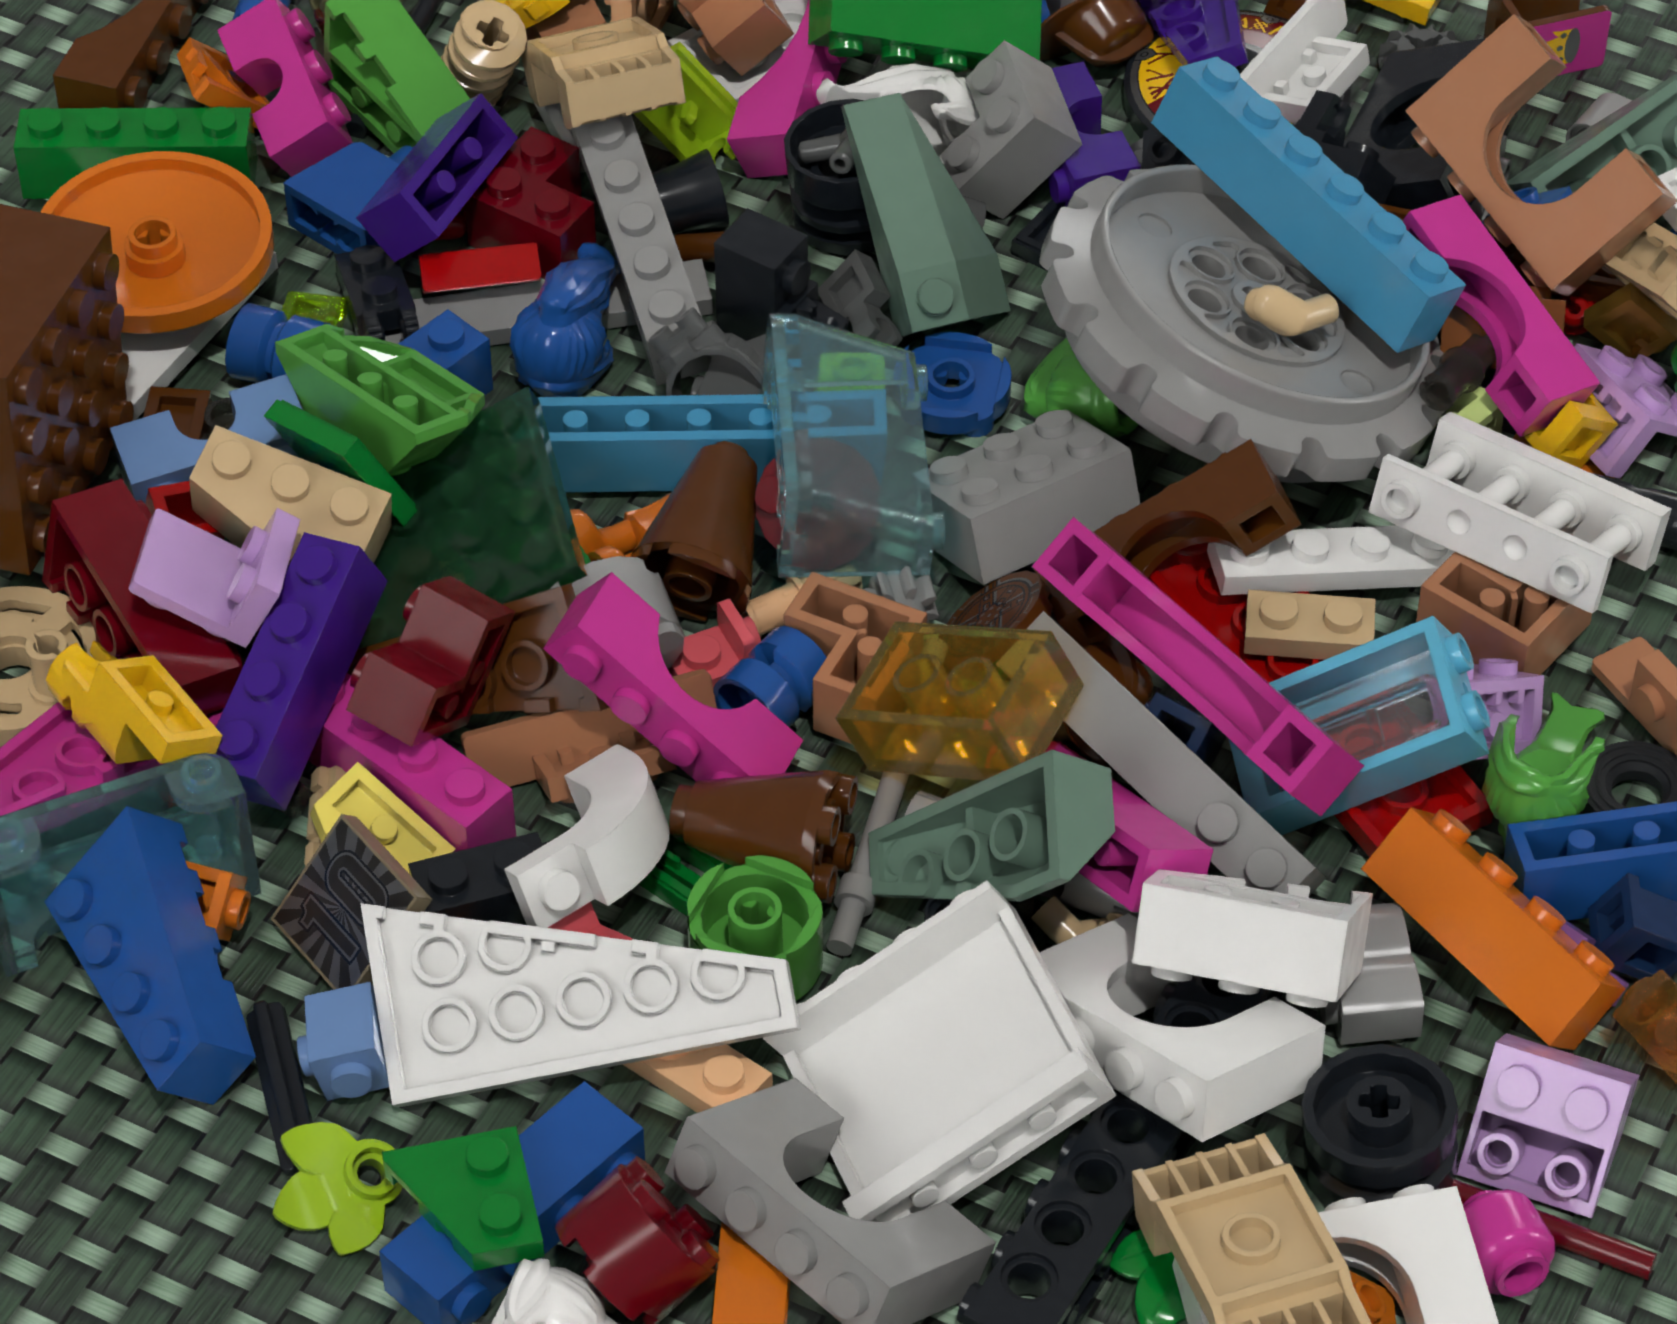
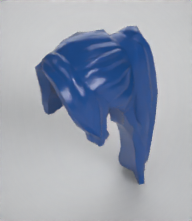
M583 243L577 252L578 259L561 262L556 268L546 273L545 282L537 298L517 315L516 322L511 328L510 347L513 352L515 370L518 373V381L525 386H530L532 390L544 397H578L601 378L614 361L613 348L610 345V341L606 340L607 335L602 323V313L609 306L610 286L617 274H621L618 261L614 259L605 247L597 243Z

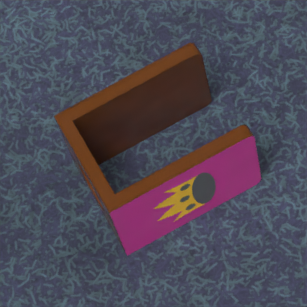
M1489 0L1484 38H1487L1508 18L1515 14L1531 23L1566 65V68L1559 74L1563 75L1598 67L1603 64L1612 12L1607 5L1579 10L1580 0Z

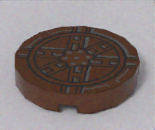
M1030 571L1010 573L989 583L972 595L952 615L941 633L946 634L952 640L946 664L953 672L962 676H974L991 671L993 667L988 661L1003 654L1043 611L1048 616H1051L1053 605L1048 599H1052L1053 595L1041 577Z

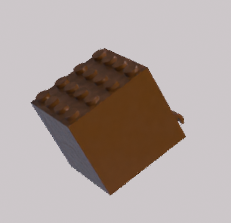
M0 204V569L30 576L43 554L46 553L52 500L85 490L94 475H100L104 471L109 452L113 447L110 428L131 422L134 409L132 402L127 401L125 381L129 369V358L126 353H122L121 330L124 322V308L121 304L117 303L116 281L119 274V258L112 252L110 227Z

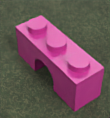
M263 0L217 30L234 72L260 96L264 97L281 86L276 97L269 104L253 113L252 116L269 157L291 177L353 143L346 124L351 121V116L340 97L330 90L327 82L333 79V74L322 55L317 50H313L310 40L315 37V32L309 20L299 8L296 7L290 10L280 0Z

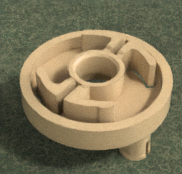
M30 586L0 588V670L15 665L31 668L29 672L12 679H0V747L58 702L48 690L46 677L50 665L63 650L76 642L80 645L72 630L79 635L87 654L93 657L89 651L93 640L96 641L94 627L91 622L78 625L66 610V602L71 600L67 595L59 592L52 593L49 589Z

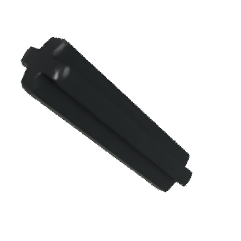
M262 1000L253 1005L254 1010L247 1014L246 1020L256 1055L255 1059L280 1166L287 1176H292L299 1172V1170L285 1153L280 1138L288 1130L303 1124L313 1123L286 1009L280 1002L267 1003L265 1000Z

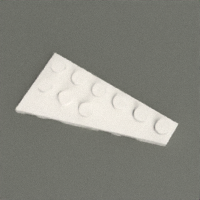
M360 903L391 1101L395 1107H404L801 1030L790 966L786 959L704 948L701 950L670 946L651 941L617 939L590 933L492 920L490 922L451 917L446 914L424 911L413 912Z

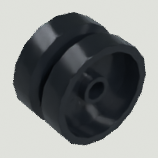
M1385 1044L1355 1047L1326 1060L1308 1080L1301 1103L1302 1126L1305 1136L1303 1141L1304 1165L1309 1187L1325 1208L1333 1202L1350 1197L1364 1198L1366 1203L1390 1199L1398 1191L1418 1184H1430L1434 1187V1190L1452 1186L1458 1169V1142L1456 1138L1458 1130V1105L1452 1082L1434 1061L1408 1048Z

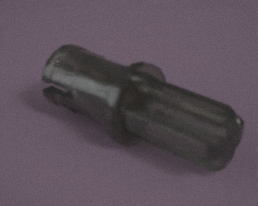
M1473 334L1461 346L1449 348L1440 357L1438 368L1424 378L1426 381H1422L1419 386L1420 396L1428 407L1436 411L1448 410L1463 393L1473 392L1483 383L1485 372L1497 362L1495 350L1489 336L1486 334L1482 337L1478 334Z

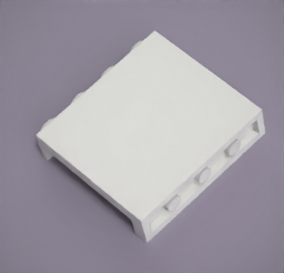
M987 880L976 888L959 894L951 901L949 906L919 926L902 932L895 938L892 944L861 965L845 970L834 983L807 1001L796 1004L801 1030L763 1037L769 1045L784 1057L793 1078L798 1079L844 1117L830 1154L851 1195L842 1202L849 1217L864 1221L887 1222L897 1220L942 1201H946L951 1205L1117 1096L1016 909Z

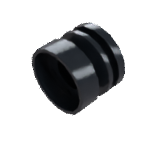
M859 99L828 101L808 109L791 123L784 137L795 229L807 234L808 244L823 252L845 256L850 255L855 249L864 254L875 251L855 164L845 174L835 173L829 165V160L804 164L799 158L798 146L802 141L842 133L846 126L841 106L864 101Z

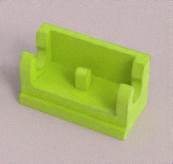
M681 42L670 46L680 58L686 103L668 105L652 111H642L633 114L679 161L707 149L715 164V156L721 148H723L724 153L731 160L735 159L736 156L727 141V137L738 102Z

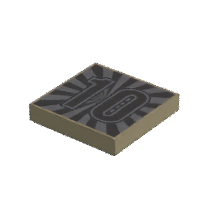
M341 814L271 917V920L333 990L371 982L373 986L360 903L420 912L425 911L433 899L356 816Z

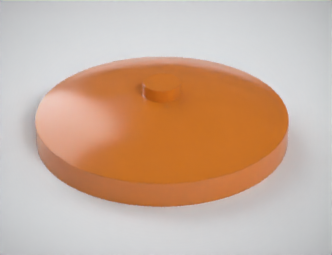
M174 151L143 152L125 155L97 164L76 175L61 186L49 198L41 210V213L110 227L112 252L119 258L116 292L117 303L121 304L124 308L122 333L152 334L170 332L199 325L227 312L244 300L258 286L265 276L273 256L274 234L269 206L258 187L235 168L218 160L192 153Z

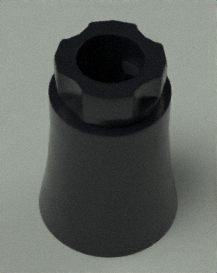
M707 149L676 164L652 172L673 235L697 230L729 227V214L722 184L712 156Z

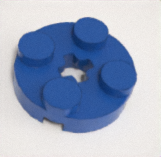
M940 332L926 336L925 345L915 348L910 353L908 345L898 353L891 368V398L898 409L900 423L910 430H926L938 434H964L969 437L987 435L994 427V420L1004 413L1010 401L1012 379L1010 364L1005 357L1002 363L1000 358L992 354V344L983 338L967 333ZM947 379L959 380L958 387H945L942 385L946 384Z

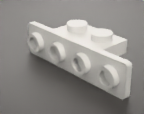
M1306 0L1262 51L1251 60L1249 65L1240 74V77L1261 97L1277 105L1281 115L1295 125L1301 119L1316 90L1333 93L1339 97L1344 94L1370 64L1367 44L1335 39L1346 27L1348 21L1344 0Z

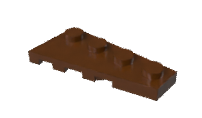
M572 583L503 604L514 610L515 614L472 714H490L499 711L541 713L554 710H579V712L602 711L609 708L603 700L581 681L569 676L564 671L562 665L543 649L576 597ZM401 636L357 649L347 673L352 676L357 663L366 653L397 643Z

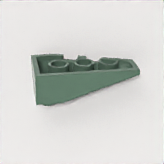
M895 93L841 106L881 276L891 295L887 301L892 322L898 328L902 337L1011 311L997 252L902 95Z
M1052 749L869 832L872 895L887 898L954 899L959 894L974 889L987 880L1007 901H1024L1069 882L1115 832L1111 768Z

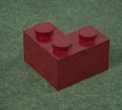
M532 126L509 148L465 204L468 245L477 249L537 243L542 279H545L546 273L556 268L561 262L578 259L577 252L583 243H596L594 202L582 197L579 147Z
M452 576L417 587L409 597L403 610V619L407 623L399 642L368 652L357 663L350 679V686L354 688L346 710L411 747L466 726L515 611Z

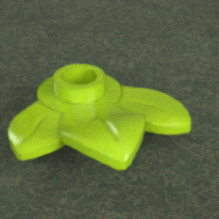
M317 1122L303 1124L285 1132L280 1138L281 1145L299 1172L294 1174L281 1189L273 1207L274 1218L298 1231H317L328 1228L332 1247L339 1256L356 1253L370 1246L383 1229L385 1206L393 1202L403 1188L399 1182L393 1185L386 1178L384 1172L382 1152L395 1150V1148L377 1139L357 1141L349 1132L335 1123ZM362 1166L374 1167L380 1173L381 1183L376 1186L363 1184L358 1178L357 1170Z

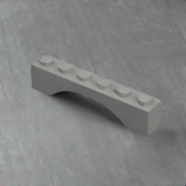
M631 115L606 119L603 122H593L572 128L570 130L576 146L579 147V156L584 171L588 176L601 210L657 386L665 384L667 376L657 363L661 356L648 340L655 332L668 325L671 331L678 328L675 323L676 319L688 309L694 307L700 315L701 312ZM703 355L688 361L683 366L681 379L707 371L712 355Z

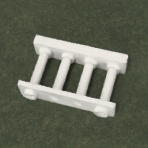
M1450 411L1438 421L1428 462L1424 468L1415 466L1391 454L1383 457L1368 512L1593 614L1598 610L1613 557L1643 571H1646L1655 564L1672 509Z

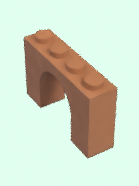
M1513 14L1405 111L1417 125L1411 131V134L1418 144L1432 158H1436L1441 154L1453 169L1447 175L1453 187L1468 202L1471 203L1474 199H1477L1490 214L1483 220L1488 230L1503 246L1508 247L1513 243L1525 257L1526 261L1520 265V268L1535 286L1549 287L1552 291L1568 297L1676 204L1677 199L1640 155L1626 148L1582 187L1564 199L1546 204H1531L1517 197L1508 186L1500 164V146L1504 131L1515 113L1566 68V65L1531 23Z

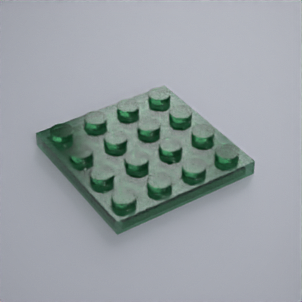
M529 387L481 410L472 422L435 458L411 466L410 470L403 474L391 475L416 504L417 512L405 527L392 521L390 531L374 562L388 582L358 649L401 636L407 623L403 619L404 607L413 591L425 583L452 576L497 602L504 604L549 590L557 582L562 586L587 576L584 568V558L541 404Z

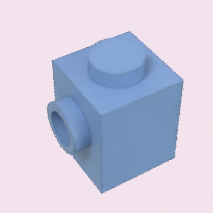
M371 982L304 996L306 1035L297 1038L299 1062L306 1077L315 1076L327 1101L343 1097H360L370 1091L388 1088L389 1082L375 993Z

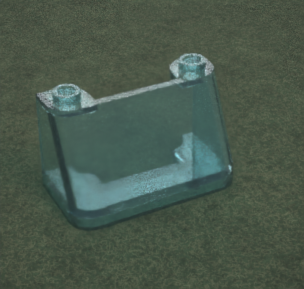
M769 314L761 381L763 404H767V408L772 411L778 479L776 511L777 518L780 519V526L782 527L780 545H777L776 551L778 577H809L811 572L826 577L876 576L878 572L888 576L899 575L905 566H910L912 575H930L933 550H943L945 522L943 512H933L921 411V402H926L928 395L926 364H916L914 352L798 314Z
M195 754L0 816V962L6 977L39 967L36 956V946L39 938L46 931L48 936L61 932L60 927L44 901L126 806L181 823L188 844L182 848L185 861L248 877L244 890L249 891L251 897L261 894L246 793L235 768L229 760L217 754Z

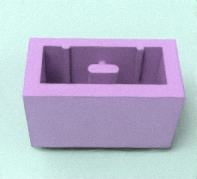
M1508 1033L1504 1034L1495 1042L1456 1175L1502 1190L1509 1189L1521 1192L1530 1199L1592 1218L1617 1151L1640 1075Z

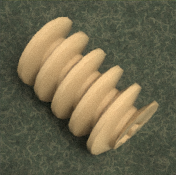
M494 0L475 2L467 6L460 14V20L456 23L454 31L450 35L448 44L445 46L443 55L440 58L470 99L481 93L492 107L500 100L504 89L507 87L508 80L512 77L513 71L524 53L527 42L525 25L519 15L508 5Z

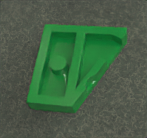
M516 1126L382 1152L386 1178L393 1185L399 1182L418 1202L419 1213L436 1231L446 1234L452 1240L454 1251L473 1271L518 1263L523 1259L532 1260L545 1257L542 1233Z

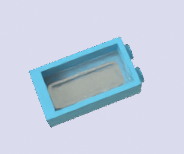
M1431 616L1269 682L1277 691L1361 762L1364 767L1320 817L1291 796L1229 739L1243 799L1281 835H1285L1490 754L1483 729L1490 727V718L1481 696L1476 690L1472 691L1467 671L1474 669V662L1464 637L1459 632L1452 634L1434 616Z

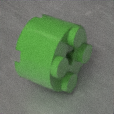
M757 855L745 857V864L725 870L724 863H721L705 872L695 883L687 902L688 948L701 950L704 948L786 959L790 966L795 1000L800 999L813 987L823 966V910L821 900L814 891V883L806 872L786 860Z

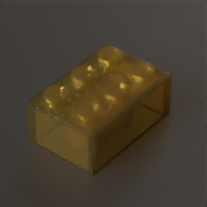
M895 621L835 719L870 771L985 780L1045 753L1081 692L1084 683L1052 631Z

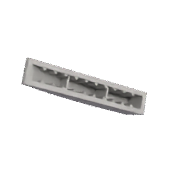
M1044 611L999 658L1154 808L1213 848L1211 862L1226 877L1245 879V886L1284 894H1286L1287 884L1305 885L1310 887L1309 896L1326 879L1313 864Z

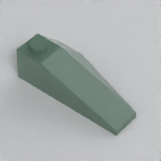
M1677 73L1545 154L1508 180V186L1513 192L1528 187H1536L1538 193L1570 186L1572 193H1574L1625 148L1640 155L1657 176L1676 168Z

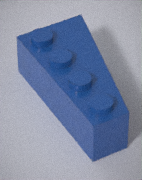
M126 806L44 902L157 1091L214 1105L256 1058L233 983L223 979L218 965V953L222 951L216 929L206 926L198 902V898L204 895L197 871L189 869L184 858L182 848L188 844L182 824Z

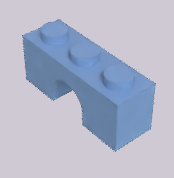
M287 374L229 391L234 422L228 430L299 457L264 417V414L277 399L280 401L283 399L302 409ZM170 410L110 428L115 455L123 480L135 500H142L144 503H146L148 488L189 481V477L208 439L197 440L189 438L177 429Z

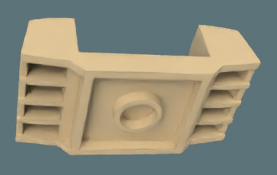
M638 16L527 40V48L521 56L531 98L538 107L560 103L564 126L567 129L593 122L599 123L619 116L625 117L637 112L652 111L668 105L686 103L680 58L669 47L664 32Z
M1265 1133L1255 1135V1138L1232 1144L1231 1142L1225 1144V1147L1204 1153L1202 1151L1196 1152L1193 1156L1176 1161L1168 1160L1165 1161V1164L1132 1171L1135 1216L1153 1256L1156 1257L1169 1252L1173 1253L1209 1324H1372L1353 1286L1346 1261L1292 1165L1283 1162Z

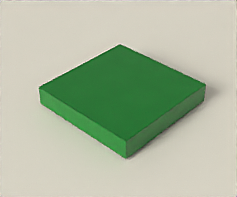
M277 399L264 414L266 420L300 458L391 493L392 521L405 527L417 512L416 504L358 437L283 399L282 401Z

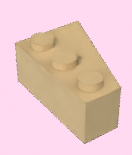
M215 425L189 477L192 510L239 548L242 547L253 526L264 530L277 508L299 518L300 522L288 565H290L304 532L360 546L374 563L392 526L391 493Z

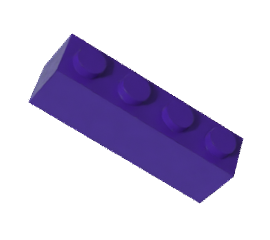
M304 532L286 571L280 596L260 628L216 725L218 731L223 735L215 757L202 758L199 763L230 796L286 811L388 582L360 546Z

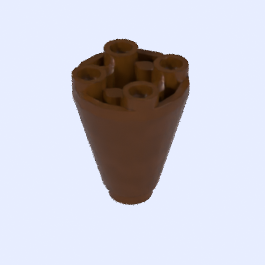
M831 770L698 780L693 786L680 784L674 794L669 818L670 834L674 837L683 838L686 845L733 867L745 864V857L764 855L786 860L806 872L813 881L814 891L821 902L830 904L836 889L838 871L848 872L853 859L855 835L845 832L846 815L852 814L856 804L858 777Z

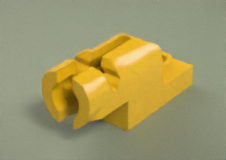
M93 640L89 651L93 657L87 654L76 642L63 650L50 665L46 677L48 690L65 710H72V719L80 728H86L116 764L156 759L160 764L215 757L223 735L154 655L117 659L110 655L99 642Z

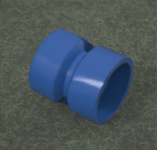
M247 303L236 315L229 332L225 354L226 371L231 378L254 384L285 375L286 372L276 354L275 342L330 323L297 315L288 320L284 311Z
M788 626L776 627L751 650L748 658L741 659L714 685L713 693L718 709H735L757 699L790 728L799 718V710L807 712L813 706V678L827 657L810 637L798 629Z

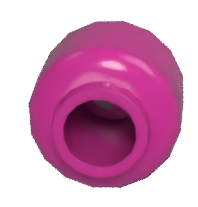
M1509 1189L1485 1190L1471 1196L1463 1204V1208L1489 1293L1514 1297L1526 1294L1538 1287L1545 1280L1556 1252L1554 1237L1534 1204L1525 1194Z

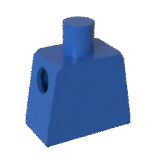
M353 142L290 177L284 182L289 226L336 254L351 252L355 248L364 245L380 246L356 217L413 147L405 145L390 157H387L363 142Z

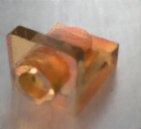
M1659 970L1652 977H1645L1634 983L1626 991L1622 998V1005L1614 1011L1612 1016L1638 1041L1677 1084V982L1664 970Z

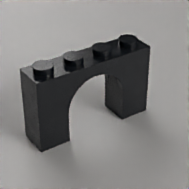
M1486 38L1390 52L1345 137L1343 145L1345 147L1348 141H1354L1374 149L1380 154L1378 162L1397 177L1385 205L1414 210L1460 195L1447 178V175L1453 169L1441 154L1436 158H1432L1422 147L1408 149L1417 142L1411 134V131L1417 125L1405 110ZM1465 199V201L1471 207L1472 202L1470 203Z

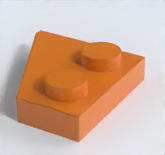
M191 37L188 38L177 53L186 81L196 101L211 108L251 107L252 114L270 103L265 96H260L234 72L227 54ZM252 116L253 127L257 128L254 118Z

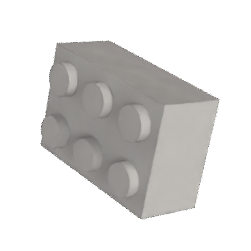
M1067 409L1043 413L1030 425L1011 433L993 435L977 448L958 456L940 458L934 461L930 468L908 477L921 541L983 585L1036 562L1073 517L1094 532L1106 525L1114 517L1124 514L1140 504L1131 449Z

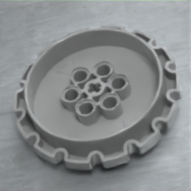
M1182 164L1152 169H1134L1129 171L1124 181L1107 175L1088 182L1074 192L1067 207L1060 208L1047 233L1040 254V264L1048 270L1041 285L1042 291L1056 325L1065 330L1067 340L1082 368L1103 394L1132 420L1164 442L1201 461L1211 463L1224 452L1228 453L1252 439L1280 482L1311 483L1363 480L1368 477L1373 466L1380 469L1382 459L1387 454H1391L1406 462L1416 456L1445 411L1449 396V379L1438 369L1445 355L1440 350V342L1437 336L1433 341L1397 353L1197 165ZM1271 284L1287 290L1302 300L1325 293L1330 294L1338 303L1339 316L1334 323L1296 336L1284 337L1273 332L1260 321L1252 320L1246 314L1244 301L1246 295L1252 289Z

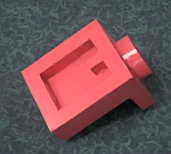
M730 598L717 602L718 625L684 637L683 651L675 663L668 669L671 676L705 669L711 675L714 687L718 680L741 659L748 658L751 650L761 641L754 621L749 616L742 618Z

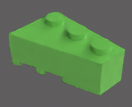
M329 0L325 2L324 59L333 74V79L327 82L330 90L335 92L352 113L357 114L365 126L393 153L405 145L414 147L437 118L470 100V97L399 0Z

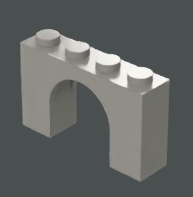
M794 1078L686 1118L664 1173L840 1323L912 1324L960 1303L968 1288L974 1282H979L996 1242L948 1202L942 1201L897 1220L872 1222L851 1218L830 1210L810 1198L795 1184L822 1173L844 1121L843 1116L798 1079Z

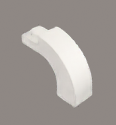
M616 744L564 775L581 819L557 838L504 869L527 925L548 928L594 899L607 906L611 905L638 885L653 870L664 854L669 841V824L644 761L631 750Z

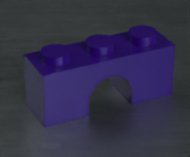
M1084 62L1052 68L1083 144L1048 177L1052 199L1056 204L1065 202V207L1068 206L1074 192L1088 182L1107 175L1124 181L1130 170L1141 169L1139 161L1121 130L1101 134L1102 94Z

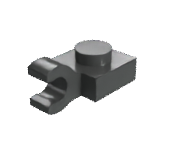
M855 249L818 288V293L824 305L849 320L850 336H855L858 342L865 347L873 339L878 345L879 350L882 351V355L888 356L902 341V335L898 328L880 310V307L891 295L872 257Z

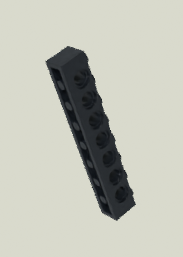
M1192 975V980L1179 982L1177 985L1169 982L1164 987L1154 1009L1153 1023L1172 1027L1210 1025L1226 1020L1273 997L1283 1001L1286 993L1260 988L1257 994H1236L1220 989L1218 987L1219 980ZM1113 1089L1117 1096L1090 1113L1091 1118L1083 1131L1074 1128L1069 1133L1058 1157L1059 1168L1050 1181L1042 1178L1035 1185L1026 1204V1218L1017 1232L1008 1230L1004 1233L992 1257V1271L983 1285L974 1282L968 1288L960 1303L957 1321L962 1324H1080L1113 1272L1109 1266L1118 1245L1129 1234L1140 1229L1135 1216L1132 1171L1165 1164V1161L1168 1160L1176 1161L1183 1159L1196 1138ZM1121 1141H1129L1133 1143H1123ZM1097 1191L1101 1192L1102 1194H1091L1088 1192ZM1056 1242H1065V1243H1069V1244H1071V1245H1068V1246H1059V1245H1055V1244H1053V1243H1056ZM1022 1294H1032V1295H1036V1296H1038V1297H1037V1298L1028 1299V1298H1022V1297H1020V1296H1018V1295H1022Z

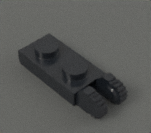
M364 245L355 248L351 252L334 254L337 277L359 336H371L385 340V331L400 329L402 339H406L420 329L415 303L398 260L394 262L381 246Z

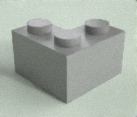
M1005 40L985 59L980 61L975 69L965 78L980 117L961 135L956 137L950 146L940 154L946 170L963 196L985 202L986 210L1001 219L1009 215L1083 145L1052 68Z

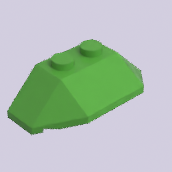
M324 324L275 342L276 354L304 410L358 437L390 475L403 474L409 471L411 466L435 458L472 422L485 406L484 393L415 349L371 336L345 335L344 328L330 324Z

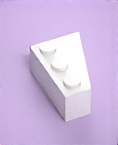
M1158 869L1143 882L1132 963L1152 967L1151 974L1157 978L1184 982L1192 980V975L1219 980L1218 987L1227 992L1252 995L1259 993L1260 988L1286 993V1000L1292 1004L1303 1007L1322 1008L1327 1006L1328 1001L1336 1003L1362 971L1373 893L1351 891L1350 904L1328 902L1309 898L1310 887L1305 885L1287 884L1286 894L1247 887L1245 886V879L1161 869Z

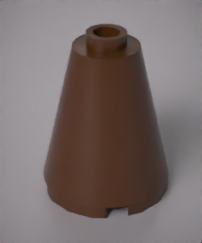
M721 441L713 445L704 446L697 452L630 556L643 559L647 570L660 574L677 616L695 621H706L709 612H717V602L728 598L731 599L741 615L746 611L751 597L756 514L755 491L757 488L758 468L748 452L738 444Z

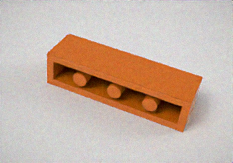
M1411 807L1362 866L1361 870L1546 1044L1551 1047L1575 1050L1626 989L1609 974L1615 967L1613 962L1591 943L1582 940L1578 945L1561 929L1566 923L1565 918L1553 906L1538 896H1534L1529 900L1513 885L1518 879V875L1505 862L1489 852H1486L1482 857L1466 842L1471 836V832L1457 818L1443 809H1439L1436 814Z

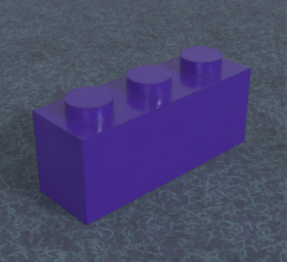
M481 93L436 119L362 209L356 219L388 256L396 262L439 238L517 140L518 136Z

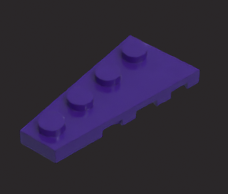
M1136 0L1146 15L1147 21L1182 66L1217 56L1235 68L1249 63L1238 0Z

